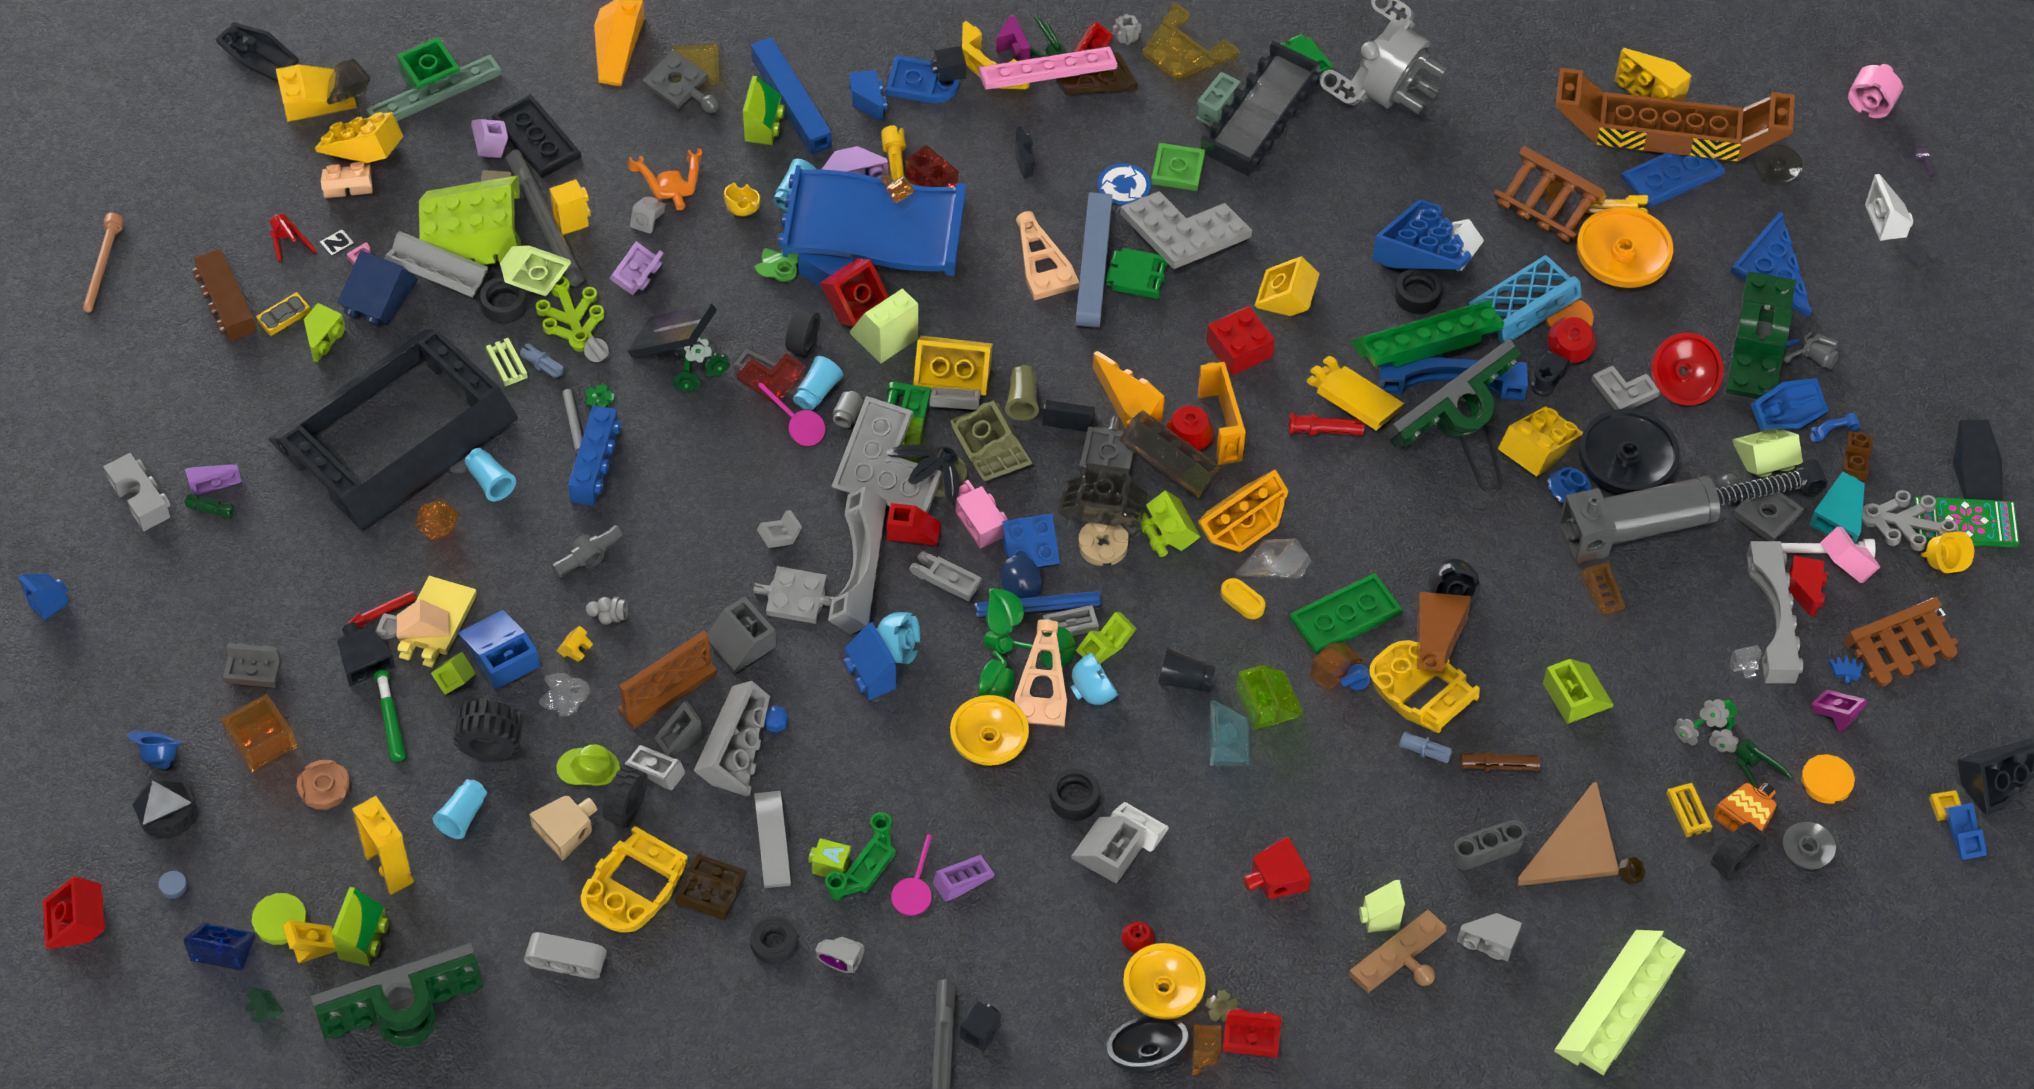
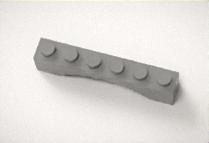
M863 487L847 496L845 518L853 544V567L845 588L831 600L828 619L829 622L850 635L862 630L870 620L869 616L887 501L867 487Z
M1751 541L1746 554L1749 576L1767 595L1776 618L1775 637L1766 648L1762 659L1765 683H1796L1799 673L1803 672V660L1798 657L1800 639L1798 636H1795L1794 631L1796 630L1797 620L1796 615H1792L1791 611L1793 608V595L1788 591L1790 574L1785 572L1787 554L1785 551H1782L1781 541Z

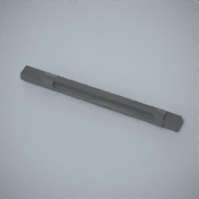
M513 150L506 157V160L514 176L518 175L519 186L553 254L571 261V264L563 273L568 279L569 285L578 287L585 281L579 266L521 151Z
M947 979L938 981L936 989L932 1089H950L956 984Z

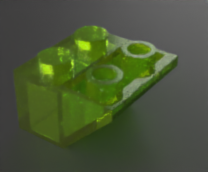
M1260 665L1238 672L1236 689L1254 730L1303 716V711L1284 671Z

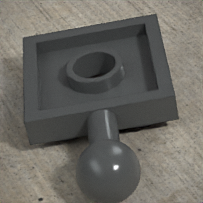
M674 50L642 80L643 86L676 109H679L690 97L699 101L702 109L707 113H714L719 108V100L716 96L705 95L698 90L708 80V74ZM674 76L682 78L677 83L669 81Z
M1724 474L1718 482L1719 488H1726L1728 485L1732 487L1734 484L1738 485V479L1732 474ZM1779 491V493L1773 492V495L1769 493L1767 496L1761 495V497L1755 496L1754 499L1752 497L1748 500L1743 499V502L1734 509L1733 516L1767 541H1776L1803 514L1804 508ZM1770 509L1774 512V515H1766L1762 510Z

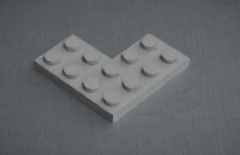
M1159 191L1123 205L1120 208V214L1173 269L1252 237V229L1226 203L1186 218Z
M866 396L831 486L832 489L845 494H851L863 487H867L887 500L886 507L890 508V503L916 505L928 514L942 477V471L937 470L929 478L912 485L908 482V478L918 463L899 457H890L886 453L891 448L902 446L914 414L913 411Z

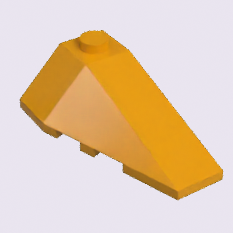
M614 0L600 8L594 24L599 83L622 86L645 19L643 0Z
M1096 351L1093 355V369L1114 409L1121 418L1126 431L1130 434H1136L1137 438L1141 441L1162 426L1165 396L1143 378L1140 380L1135 379L1132 371L1128 369L1122 371L1115 361Z

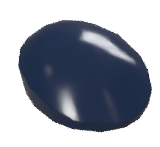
M1017 555L1009 558L1003 564L1000 572L1003 590L1015 594L1018 598L1037 597L1039 595L1042 581L1040 572L1033 560L1028 557Z

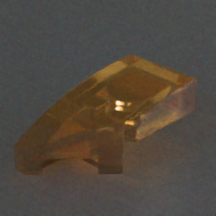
M1194 1024L1192 1075L1196 1076L1200 1074L1201 1068L1208 1064L1213 1066L1217 1063L1218 1054L1221 1053V1026Z

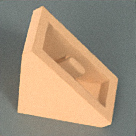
M419 599L397 614V639L449 636V612L424 600Z

